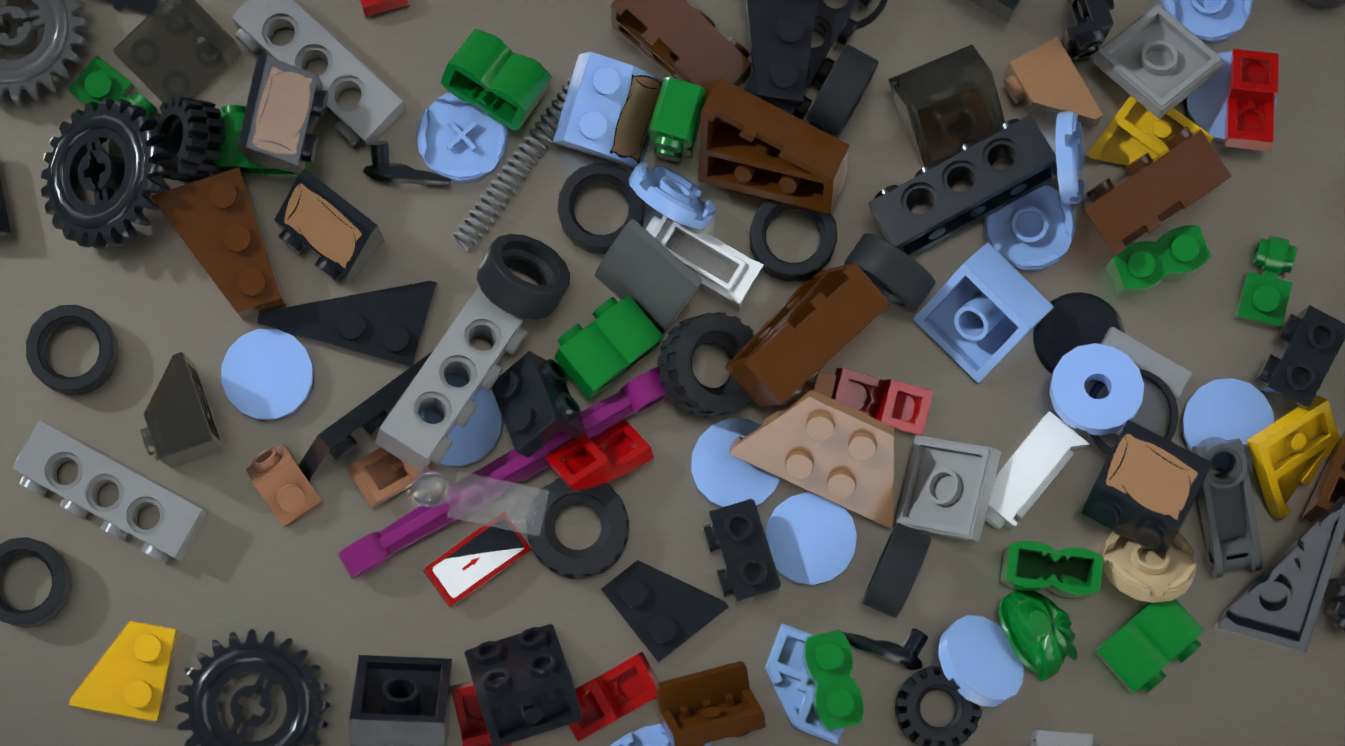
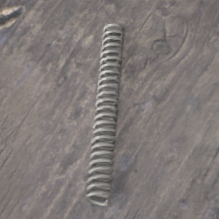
M572 78L567 79L568 85H570ZM568 85L562 86L563 93L556 94L558 100H551L552 107L546 108L547 115H540L542 122H535L536 129L529 130L531 137L525 136V144L518 145L520 151H513L514 158H508L509 166H502L504 173H497L498 180H491L492 187L486 188L487 195H480L482 202H475L477 210L470 209L469 214L471 217H464L465 224H458L460 232H453L455 240L467 251H471V248L461 238L473 245H477V241L464 229L479 238L483 237V234L470 222L484 230H488V226L476 215L490 223H494V220L482 208L499 216V212L487 200L500 208H505V205L492 193L506 201H510V197L497 185L512 194H516V191L503 178L518 187L521 186V183L508 170L522 179H527L526 175L513 163L521 166L528 172H532V168L519 156L527 159L534 165L538 164L537 161L525 149L539 157H543V154L529 141L537 144L544 150H549L548 146L535 134L553 143V138L545 133L541 127L555 134L556 129L546 119L558 125L559 120L551 112L559 116L561 115L562 111L557 105L563 107L565 101L562 97L566 99L567 90L569 89Z

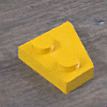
M1130 95L1086 156L1091 160L1127 166L1147 152L1153 159L1166 151L1168 148L1164 141L1185 127H1188L1191 133L1201 129L1209 142L1214 137L1174 108L1158 119Z
M1316 395L1309 407H1297L1246 440L1269 514L1275 518L1282 520L1288 516L1292 510L1286 505L1299 484L1309 485L1318 472L1321 461L1329 456L1340 440L1330 403L1326 398Z
M129 621L72 695L69 706L160 722L178 630Z

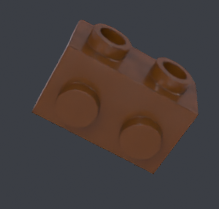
M743 661L659 682L655 685L660 723L672 746H704L706 743L728 737H742L750 733V731L766 727L764 711L750 689L748 671Z

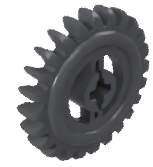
M30 0L39 9L28 13L12 5L0 8V47L9 54L20 55L30 51L36 44L37 30L45 27L42 41L32 53L21 59H0V103L6 90H9L12 100L16 104H20L23 89H26L34 100H39V84L42 83L50 91L55 92L56 86L52 78L54 74L68 80L71 78L63 64L65 61L80 64V57L71 49L74 46L85 47L88 44L84 37L75 33L76 30L89 27L87 20L74 16L85 9V4L82 1ZM17 23L20 26L17 29L18 36L11 39L8 36L11 33L10 25Z

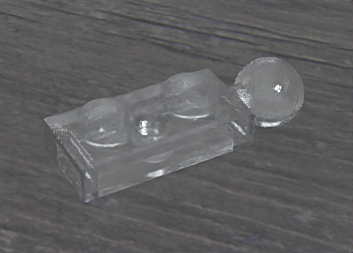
M426 470L419 473L411 485L414 500L423 507L433 508L443 502L450 503L447 517L534 536L541 535L550 490L457 471L454 484L448 483L441 473Z

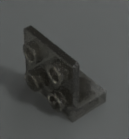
M164 0L113 50L114 54L162 103H168V98L176 96L195 99L242 54L236 41L195 0Z

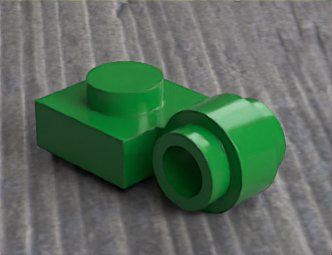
M98 55L94 57L68 89L70 94L85 106L90 101L99 103L104 98H110L115 101L124 99L133 105L140 106L147 111L146 116L154 118L153 115L158 110L137 92L132 98L128 97V94L135 87L133 83Z
M1271 235L1268 239L1259 238L1253 264L1261 266L1260 271H1262V274L1245 273L1234 318L1277 329L1282 328L1293 282L1277 279L1281 272L1290 273L1295 261L1297 247L1289 245V240Z

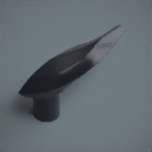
M381 140L370 143L372 165L366 166L363 170L368 177L391 183L450 185L451 179L442 175L416 170L401 163H391L388 141Z
M912 628L902 646L886 640H874L863 635L843 632L850 645L888 663L909 670L920 669L923 666L918 655L927 642L928 636L918 629Z

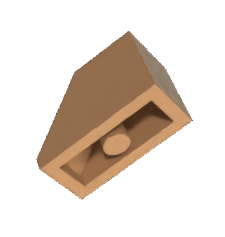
M1058 36L1009 62L1005 71L1007 78L1004 79V85L1012 100L1016 104L1022 101L1028 112L1057 119L1059 112L1075 111L1078 113V120L1081 122V126L1089 129L1096 126L1103 117L1102 111Z

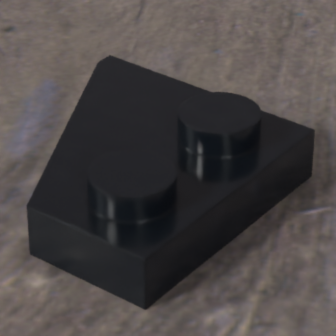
M639 560L601 588V591L658 663L729 608L725 601Z

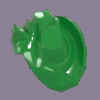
M1013 591L1000 600L998 614L1007 639L1018 659L1028 669L1038 674L1039 681H1045L1056 675L1066 656H1070L1073 660L1077 659V649L1073 642L1076 633L1071 629L1072 622L1067 612L1060 609L1049 598L1038 592Z

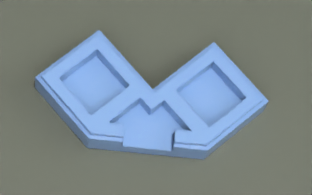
M782 623L765 669L792 728L837 745L843 728L825 731L819 724L813 708L815 685L810 684L811 680L803 665L802 649L804 641L807 637L814 635Z

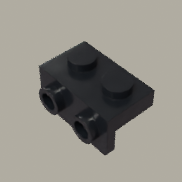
M1068 0L1076 26L1066 29L1060 42L1067 54L1072 55L1073 60L1088 57L1099 50L1098 46L1103 44L1114 24L1110 10L1114 9L1113 0Z
M1311 305L1301 311L1298 316L1290 314L1278 338L1285 342L1277 357L1269 354L1257 376L1258 379L1264 381L1259 391L1273 402L1284 397L1303 408L1309 407L1345 340V323Z
M528 351L500 375L491 388L516 452L527 458L532 456L561 430L576 438L585 433L579 417L581 409L570 395L565 383L567 381L565 371L555 360H545L531 351Z
M748 499L709 511L708 518L710 524L702 527L710 553L719 550L724 568L717 570L716 573L724 597L733 595L737 605L753 600L755 596L779 589L781 583L755 501Z

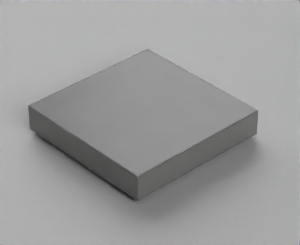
M1156 4L1096 51L1092 62L1154 116L1160 119L1222 69L1224 59L1159 4Z
M1114 327L1109 328L1101 342L1102 345L1113 346L1127 354L1139 369L1149 371L1160 377L1173 392L1176 402L1193 373ZM1142 377L1144 383L1143 402L1132 422L1159 435L1170 415L1169 404L1161 389L1150 380ZM1092 380L1084 384L1088 395L1098 381ZM1106 385L1100 390L1096 399H1103L1109 395ZM1122 429L1111 434L1118 438Z
M915 435L893 525L900 523L916 531L979 542L1001 451L992 447Z

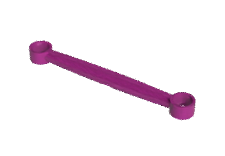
M659 366L634 378L625 384L619 392L581 411L579 417L585 429V434L590 440L631 414L640 413L667 397L664 392L666 389L663 383H660L658 375L660 374ZM561 430L529 458L517 453L514 448L432 497L383 530L368 534L350 544L337 555L351 579L360 577L392 557V554L505 493L507 488L517 482L528 480L550 465L545 457L576 437Z

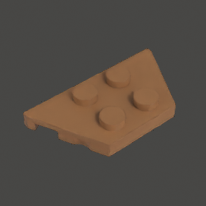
M809 389L794 399L790 407L775 412L763 420L761 427L745 438L739 436L731 444L730 455L890 529L894 524L895 428Z

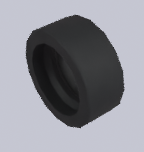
M846 45L822 85L807 115V121L839 137L868 87L879 65V61L851 45Z
M593 163L579 168L566 179L559 193L558 217L564 233L574 245L590 253L606 254L632 218L641 226L643 225L645 201L631 188L629 184L631 174L627 170L610 163ZM596 182H609L619 187L626 195L629 204L628 216L624 224L615 232L606 235L593 234L585 230L577 222L574 213L575 200L579 192L587 185Z
M767 199L758 208L750 227V249L755 260L764 264L763 270L770 276L784 281H804L813 273L821 271L830 262L837 243V223L832 213L828 214ZM800 210L808 213L816 221L820 229V243L817 251L810 258L802 262L789 263L778 259L770 251L766 242V231L769 222L783 211Z
M864 233L844 263L846 265L855 262L891 304L911 313L917 311L936 283L932 275L912 257L888 241L870 233Z
M507 234L497 237L489 246L478 267L477 281L484 295L506 313L524 319L538 320L550 316L557 308L570 285V272L565 261L558 253L543 242L526 235ZM509 268L525 273L534 279L538 285L522 280L513 274Z
M59 305L44 312L31 326L26 339V359L33 374L51 390L65 395H83L101 387L112 375L118 360V341L111 326L93 310L79 305ZM70 323L87 326L95 333L99 342V356L95 365L87 373L78 377H66L57 374L49 366L45 357V345L49 336L56 328Z
M900 523L895 525L864 594V605L897 618L921 569L930 546V536Z
M28 537L8 539L0 544V570L7 561L16 556H34L47 565L51 573L52 587L45 601L41 605L29 610L11 608L0 596V621L22 628L41 626L54 619L67 604L72 588L70 569L63 556L47 543Z

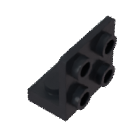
M552 624L528 628L522 633L497 641L484 642L464 652L492 746H503L584 720L573 681Z

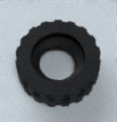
M709 312L679 322V326L673 327L667 333L669 336L666 340L662 341L660 346L662 350L657 362V366H660V374L658 375L660 383H663L666 389L664 392L669 399L672 398L676 403L675 406L680 410H686L689 412V415L695 417L704 416V418H712L736 412L737 409L744 408L750 404L751 396L731 374L722 386L710 388L698 381L692 369V357L695 350L706 342L720 345L727 352L730 361L754 336V331L749 325H744L740 318L727 316V313L724 312L713 314Z
M561 478L555 479L550 485H545L540 490L539 495L536 498L534 497L526 520L528 541L537 559L551 572L569 579L592 578L594 575L602 574L609 570V567L619 560L628 542L629 518L621 497L607 483L572 491ZM573 504L589 506L598 514L601 521L599 538L592 546L583 550L567 548L558 540L555 533L557 516L564 508Z

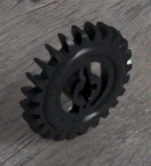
M104 98L99 103L90 101L84 107V111L76 109L71 114L72 123L65 121L59 126L62 134L60 138L52 136L50 144L54 148L53 152L45 153L43 159L49 166L41 171V178L47 180V184L41 189L42 197L49 198V201L45 204L46 214L54 215L52 224L54 228L62 230L65 239L76 241L79 246L86 248L93 246L98 249H106L108 244L122 246V235L133 239L138 236L131 222L142 226L151 225L142 213L144 208L154 211L161 210V207L154 203L150 195L151 193L168 192V189L155 182V178L160 175H169L172 172L166 167L156 165V161L170 156L171 153L164 148L154 146L165 140L166 135L153 130L158 125V121L150 116H146L147 111L144 108L133 105L124 99L115 101L110 98ZM108 140H113L120 147L124 158L109 153ZM78 179L85 189L94 192L95 205L89 204L82 196Z
M254 629L248 631L245 643L241 642L235 632H231L228 648H225L218 640H213L212 649L214 656L210 657L202 652H197L196 656L202 668L200 670L190 667L185 668V673L193 680L192 685H180L177 687L180 693L189 697L187 702L175 706L176 711L186 713L189 717L178 724L177 729L193 732V735L185 742V746H303L305 743L320 746L321 741L312 733V729L327 728L328 723L317 717L316 712L331 707L329 702L316 699V695L326 690L328 684L323 682L312 683L311 681L320 671L321 667L319 665L305 668L302 666L309 655L307 650H302L293 656L290 655L293 645L291 638L286 639L278 648L275 647L276 635L273 631L267 633L262 643H259L256 630ZM260 672L261 674L255 685L244 686L238 689L232 696L230 712L234 722L229 731H227L219 717L218 702L222 690L231 679L243 673ZM266 679H268L269 681H268V683L266 684L265 688H262V686H263V684L265 683ZM276 682H278L286 696L287 706L282 725L273 735L261 741H244L250 728H262L274 719L277 704L271 691ZM260 694L259 704L265 708L264 713L261 716L253 714L248 720L246 717L248 709L243 706L246 698L255 700ZM243 724L242 729L240 730L239 734H237V730L239 729L240 725Z

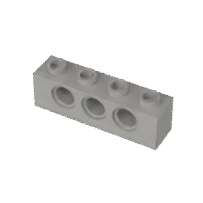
M247 0L231 17L239 29L234 34L235 37L253 54L260 49L269 57L303 70L306 64L314 58H322L328 62L326 71L319 76L323 84L322 90L328 91L326 111L338 121L334 126L335 130L352 146L360 141L369 150L370 143L378 141L406 111L402 99L294 0ZM287 27L295 31L293 40L287 45L277 46L271 42L274 32L280 28ZM349 88L360 91L361 99L355 106L345 108L337 103L338 96L342 91Z
M478 286L379 428L375 443L421 473L425 471L431 461L438 465L453 443L448 438V435L455 425L458 424L464 428L474 414L478 404L472 400L481 387L489 391L501 374L503 368L498 365V362L505 352L514 355L528 333L522 329L525 319L506 313L494 305L481 291L480 286ZM476 337L483 338L490 343L492 348L487 351H479L472 347L469 340ZM450 373L459 374L466 380L467 385L453 387L446 382L444 376ZM427 409L433 410L441 416L442 421L437 424H428L420 418L419 412Z
M41 420L38 421L11 468L23 475L19 482L22 486L42 497L45 496L48 489L64 497L60 504L62 508L85 519L88 512L104 519L100 527L101 529L123 541L126 540L129 534L145 542L141 551L163 563L167 562L169 556L182 561L208 515V512ZM67 461H75L79 470L77 478L71 484L61 485L57 479L59 467ZM115 483L119 488L118 500L110 507H101L97 500L98 491L105 484ZM148 505H155L160 511L159 522L151 529H141L138 524L139 512Z

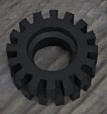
M180 96L168 98V103L163 102L159 107L162 114H156L154 117L158 121L156 129H153L166 135L165 140L154 146L164 148L171 153L170 156L156 161V165L166 167L172 172L169 175H161L162 178L191 183L210 177L209 172H215L218 167L215 163V158L221 159L223 151L218 150L219 143L225 142V135H220V130L225 128L224 120L218 119L221 115L219 108H215L216 104L204 100Z
M930 666L917 671L903 683L896 697L895 715H897L900 730L905 733L909 741L918 746H959L969 740L968 738L978 728L977 724L982 715L980 705L965 699L957 691L961 687L956 684L953 678L950 681L947 679L941 666ZM930 691H945L953 697L956 703V715L951 723L944 727H935L928 724L921 715V701Z

